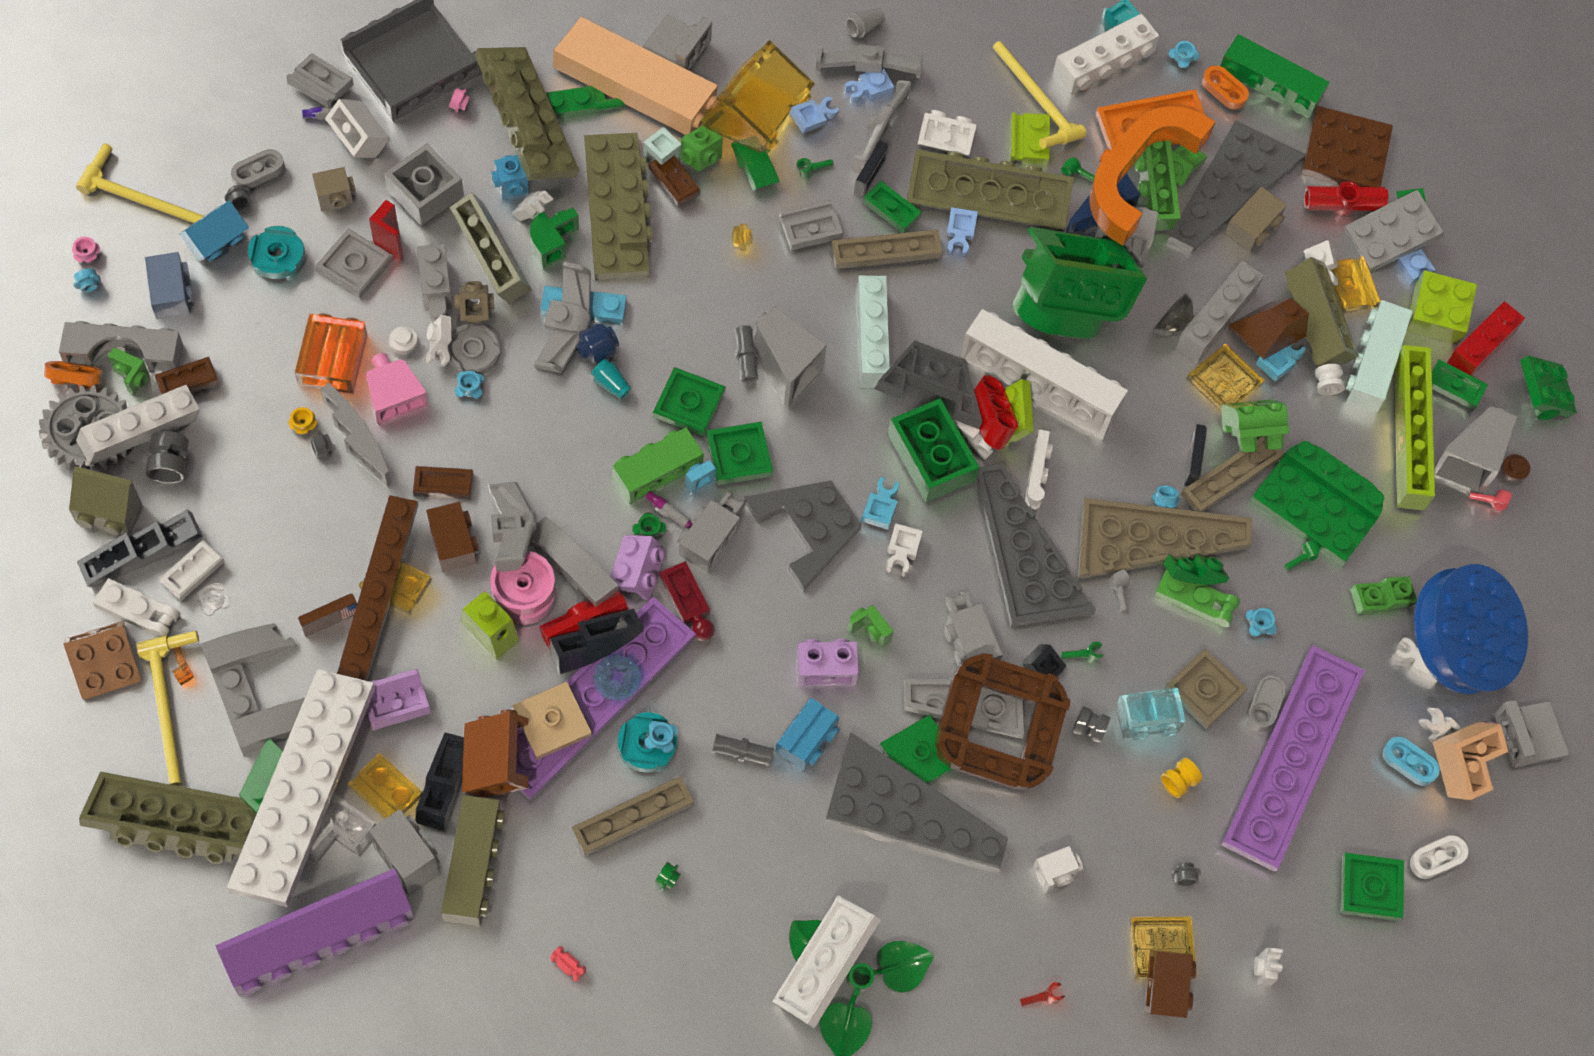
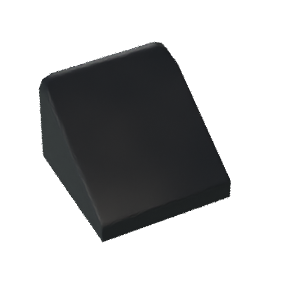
M1049 644L1038 645L1022 661L1026 669L1045 675L1050 673L1056 677L1067 667Z

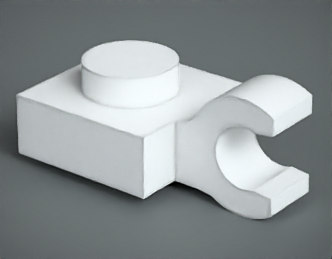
M440 315L427 329L429 352L426 354V362L431 364L435 360L436 355L441 360V367H444L450 360L448 344L451 342V317Z

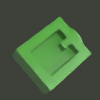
M1182 145L1175 149L1172 155L1176 183L1180 186L1184 185L1191 173L1201 167L1208 156L1201 151L1194 154Z
M114 347L108 355L113 371L125 378L124 383L128 392L135 395L138 389L143 388L148 381L149 372L143 360Z
M874 605L867 609L862 607L850 616L847 629L850 634L865 626V632L869 639L873 642L877 641L881 648L891 642L894 631Z

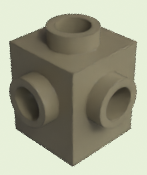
M469 281L465 285H460L459 294H454L455 311H460V320L469 323H480L484 320H489V310H494V293L488 292V285H482L480 281ZM470 299H480V300H479L478 302H472Z

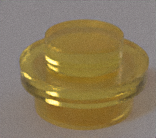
M747 224L734 226L732 232L733 247L740 248L741 251H746L747 246L752 244V230L748 229Z

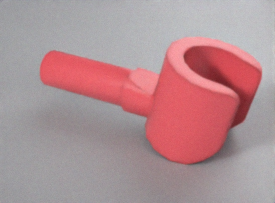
M1502 489L1498 490L1495 496L1470 492L1469 499L1490 503L1494 509L1503 511L1507 508L1512 494Z

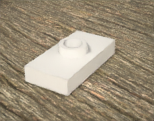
M202 540L159 580L162 585L182 601L225 561L222 556Z

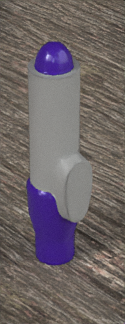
M333 107L302 110L303 119L326 120V116Z

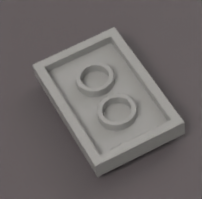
M1418 190L1345 225L1346 233L1370 273L1442 238L1444 233Z

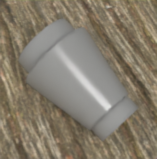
M876 8L851 13L846 19L848 33L852 37L862 38L885 21L884 12L882 9Z

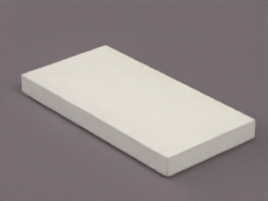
M837 896L772 1002L815 1028L881 920L868 911Z

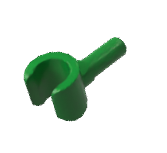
M801 158L797 161L796 166L797 169L807 168L800 171V176L808 179L812 176L813 171L832 166L833 160L829 159L811 163L809 159Z
M1069 158L1060 169L1064 176L1072 177L1077 173L1091 182L1095 178L1093 174L1081 167L1077 158Z
M1316 540L1304 543L1301 546L1304 554L1285 564L1284 568L1289 571L1306 560L1308 562L1316 560L1320 552Z
M1096 641L1092 642L1086 649L1061 652V659L1085 658L1089 663H1096L1104 655H1096L1092 650L1100 649L1102 643Z

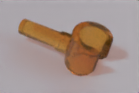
M181 647L173 648L179 667L172 670V673L182 686L193 679L194 675L183 657Z

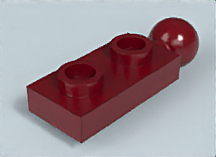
M684 561L660 571L659 577L681 621L684 624L693 622L691 630L696 633L695 639L699 641L710 640L714 635L715 627L709 619L704 618V616L710 614V608L687 562Z

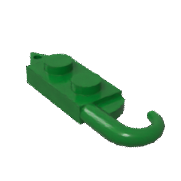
M593 86L545 92L557 119L594 114L597 111L618 109L626 105L618 98L606 99L603 92Z

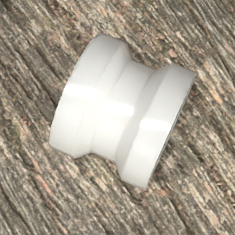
M1325 364L1315 370V377L1319 380L1317 391L1320 395L1332 396L1345 390V383L1341 380L1343 375L1342 366L1338 364Z

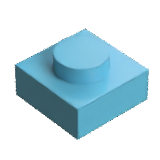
M708 460L703 464L697 463L687 471L685 486L691 494L715 481L716 468L712 462Z

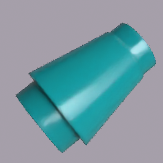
M602 360L590 373L594 377L593 381L614 396H617L620 400L632 389L613 361Z

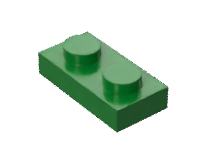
M882 181L863 198V203L901 233H905L921 218L922 212Z
M1438 359L1432 370V389L1475 410L1488 384Z

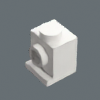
M1070 846L1037 858L1032 867L1044 894L1050 893L1055 884L1058 887H1062L1074 881L1076 873L1083 870L1079 856L1076 853L1073 854Z

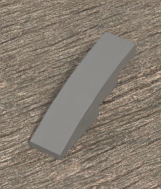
M328 382L320 389L323 402L334 411L332 414L334 424L346 436L344 442L347 452L388 487L391 484L389 470L378 444L365 422L351 404Z
M547 517L536 523V530L531 535L530 543L559 575L563 574L577 591L581 590L595 607L619 590L618 584L555 523Z

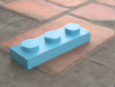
M544 286L540 308L541 315H547L551 300L562 302L563 288ZM590 291L591 321L623 325L626 295Z

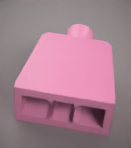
M386 353L377 354L372 358L371 361L375 369L368 371L366 377L378 424L428 406L425 389L403 359L390 362Z

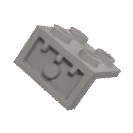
M666 15L643 45V48L690 70L711 41L712 21L703 17L697 25L694 24L691 27L670 15Z
M1513 700L1505 702L1494 713L1497 723L1502 726L1513 768L1564 758L1569 754L1550 702L1519 707L1517 701Z

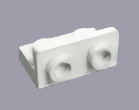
M931 110V114L925 113L918 145L945 152H957L969 157L976 130V124H972V119L957 116L956 120L946 118V113Z

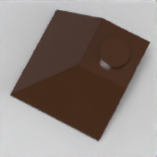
M1287 298L1262 306L1229 324L1228 329L1264 360L1306 337L1309 313L1292 298Z

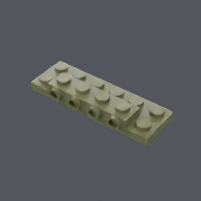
M526 47L478 48L475 57L483 74L484 83L490 90L493 104L499 111L502 125L507 130L511 146L516 151L527 179L576 178L580 170Z
M638 134L584 135L595 280L649 277L647 243L652 242V227L646 226L645 219H650V204L644 203L643 196H648V181L642 180L641 173H646V158L640 157Z
M916 150L907 201L912 205L950 212L951 207L978 211L977 216L1065 231L1074 177L1042 172V168L1037 166H1026V169L1015 167V163L1000 161V164L990 163L989 159L985 157L975 156L974 159L963 158V154L957 152H948L945 155Z
M100 771L80 814L79 822L80 826L110 831L111 839L123 847H130L133 843L145 845L149 851L155 853L166 849L175 851L182 858H191L193 855L206 857L213 864H221L223 861L232 862L234 855L240 856L256 814L239 797Z

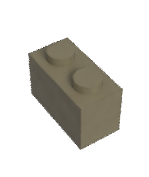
M1261 186L1230 219L1224 234L1248 252H1251L1256 245L1261 247L1270 235L1268 232L1272 228L1276 230L1285 219L1283 213L1287 204Z

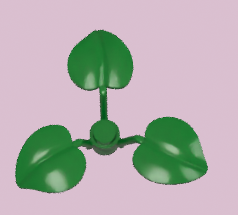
M794 920L791 923L789 944L796 962L822 922L821 920ZM892 941L882 946L877 952L876 959L881 967L880 969H872L865 963L856 964L851 968L846 976L847 984L853 989L848 1006L843 1003H834L828 1006L819 1023L822 1038L834 1056H851L864 1045L870 1035L872 1028L870 1013L865 1008H854V1003L860 991L873 983L874 976L883 974L884 983L889 989L902 993L913 990L921 983L934 959V955L930 951L915 943Z

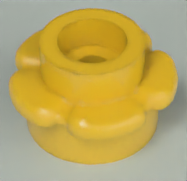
M299 407L292 411L288 424L291 430H295L297 434L303 435L307 434L309 430H314L317 420L313 411L305 407Z

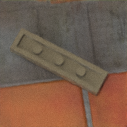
M938 229L832 240L831 243L835 269L942 258L943 254Z
M1265 436L1257 439V451L1238 452L1183 489L1181 496L1194 511L1204 512L1281 460L1285 452L1282 449H1266Z
M679 776L571 828L584 856H588L693 806L694 800L682 777Z

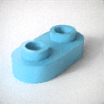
M1394 737L1384 746L1382 754L1385 762L1415 784L1426 786L1438 777L1440 771L1438 762L1406 738ZM1393 751L1399 752L1401 758L1395 757ZM1418 768L1423 769L1426 775L1419 774Z

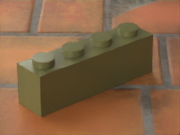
M470 193L450 206L454 217L497 295L508 304H511L531 291V286L485 204L475 194Z
M1310 257L1286 271L1285 275L1288 281L1286 286L1289 293L1293 296L1294 301L1309 313L1305 338L1311 345L1313 351L1311 357L1317 366L1325 364H1338L1342 366L1359 357L1326 264Z
M466 795L462 797L441 910L444 922L480 926L481 917H487L489 899L485 898L487 887L492 888L495 869H490L492 858L498 857L500 840L496 839L497 828H503L505 811L501 810L499 800Z

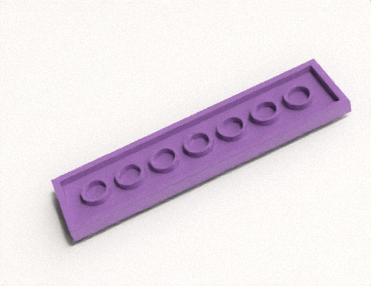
M652 597L636 613L643 625V632L614 653L597 662L579 668L566 681L592 732L591 737L536 760L522 728L519 727L517 729L516 773L528 776V788L519 791L530 801L695 639L696 633L656 598Z
M1311 645L1221 846L1274 872L1279 869L1365 670Z

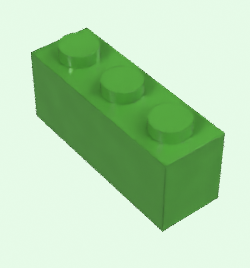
M687 427L680 431L674 430L669 432L661 441L655 444H646L638 453L630 457L623 456L618 459L615 465L612 466L613 479L628 503L632 504L645 497L649 491L655 492L685 476L693 465L697 463L703 464L704 453Z

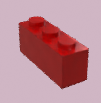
M1504 301L1454 350L1447 364L1473 376L1516 333L1525 317Z

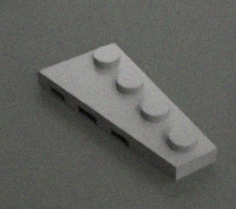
M905 679L904 710L940 719L952 679ZM982 687L971 727L1023 739V700Z

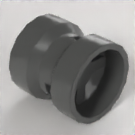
M1083 706L1072 733L1079 736L1087 735L1092 741L1100 744L1111 717L1104 714H1094L1092 709Z

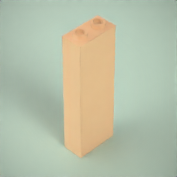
M583 17L579 18L554 49L553 68L588 86H593L612 98L622 100L624 104L685 135L701 127L705 121L706 114L709 111L713 112L719 101V98L716 97L718 85Z

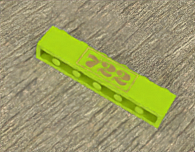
M1403 345L1394 369L1397 508L1425 510L1435 497L1431 348Z

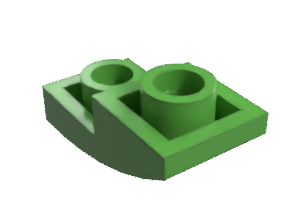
M1410 576L1385 578L1380 583L1355 584L1350 588L1358 615L1395 610L1417 603Z

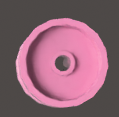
M527 551L525 560L519 570L498 572L496 571V566L493 567L490 577L492 598L511 617L514 624L529 625L537 623L550 613L556 598L555 577L553 568L544 557L535 552Z

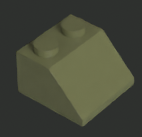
M76 466L73 471L69 511L75 522L85 528H92V526L102 528L112 535L118 536L120 533L124 534L126 532L131 535L143 506L133 482Z

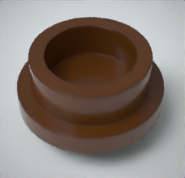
M1509 455L1502 463L1503 475L1510 481L1524 480L1530 473V464L1521 455Z

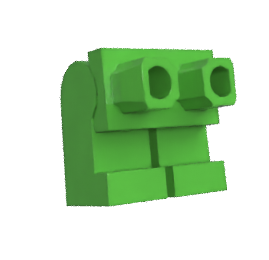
M1274 399L1221 404L1222 430L1226 433L1232 432V435L1238 438L1240 451H1257V437L1265 436L1266 449L1283 448L1284 434L1289 433V425H1287L1288 412L1284 403Z

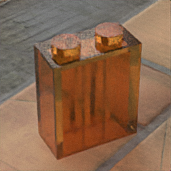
M309 313L295 369L298 386L321 389L329 382L339 392L354 394L368 336L365 322L352 317L343 319L325 313L318 315Z

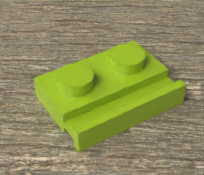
M1012 112L1010 122V162L1018 160L1022 161V163L1048 165L1050 147L1042 149L1039 145V140L1050 136V115L1033 113L1017 115L1016 112Z
M1024 379L1005 388L1019 426L1009 442H1016L1034 432L1030 381Z

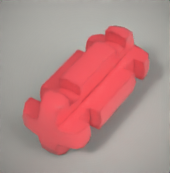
M562 946L555 949L550 956L551 961H556V966L565 974L573 976V981L577 982L584 976L586 967L584 965L581 967L580 962L568 951L564 952Z

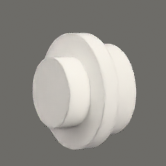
M409 327L395 328L389 335L390 346L398 353H409L417 344V335Z

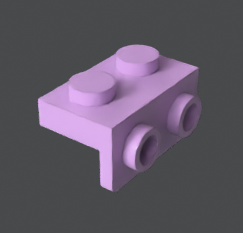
M624 535L610 575L618 584L619 592H635L644 600H650L666 553L665 548L653 536Z
M418 669L404 671L398 675L371 681L375 685V691L367 708V713L373 731L431 713Z

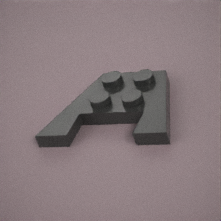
M916 340L880 378L874 388L901 399L905 385L908 383L916 388L937 394L942 398L955 401L953 420L979 429L983 422L966 360Z
M832 480L744 497L746 506L758 523L783 511L810 551L809 554L792 562L788 567L803 592L861 530V523Z

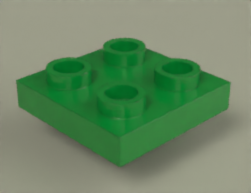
M1529 355L1520 360L1537 419L1548 420L1558 415L1569 418L1577 413L1574 405L1575 398L1570 391L1567 381L1568 374L1562 364Z

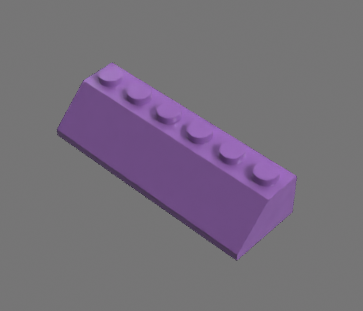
M394 868L215 946L237 994L244 993V995H249L260 990L264 983L271 980L278 982L292 975L291 972L301 967L308 969L318 965L321 959L326 956L344 954L351 949L350 946L358 942L368 943L380 937L381 932L388 929L399 930L407 926L409 920L413 919L414 916Z

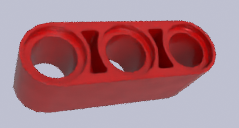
M984 375L974 389L983 421L979 429L984 441L990 447L1002 450L1019 426L1002 383L993 376Z

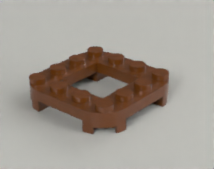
M982 653L966 659L957 667L952 676L935 737L937 757L953 770L1012 789L1027 790L1041 784L1053 771L1054 766H1052L1056 747L1065 714L1070 708V699H1068L1064 687L1058 681L1059 678L1050 673L1045 675L993 658L992 654ZM982 687L1035 704L1021 758L969 742V739H967Z

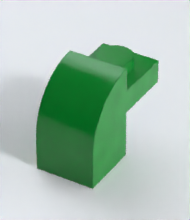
M573 207L566 211H559L551 218H548L543 211L533 219L530 226L531 250L542 269L566 258V243L562 237L579 230V216Z

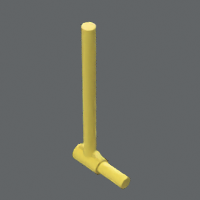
M1001 41L995 43L993 49L1059 127L1057 134L1039 140L1040 147L1045 149L1057 144L1064 145L1084 138L1086 136L1085 127L1082 124L1069 123Z
M105 143L101 146L92 163L88 164L75 186L83 194H89L99 188L191 223H195L204 217V215L103 179L101 169L113 150L110 145Z
M196 630L171 637L166 635L137 642L136 644L139 657L150 661L169 784L175 786L181 785L182 780L162 658L166 657L172 648L199 642V635Z

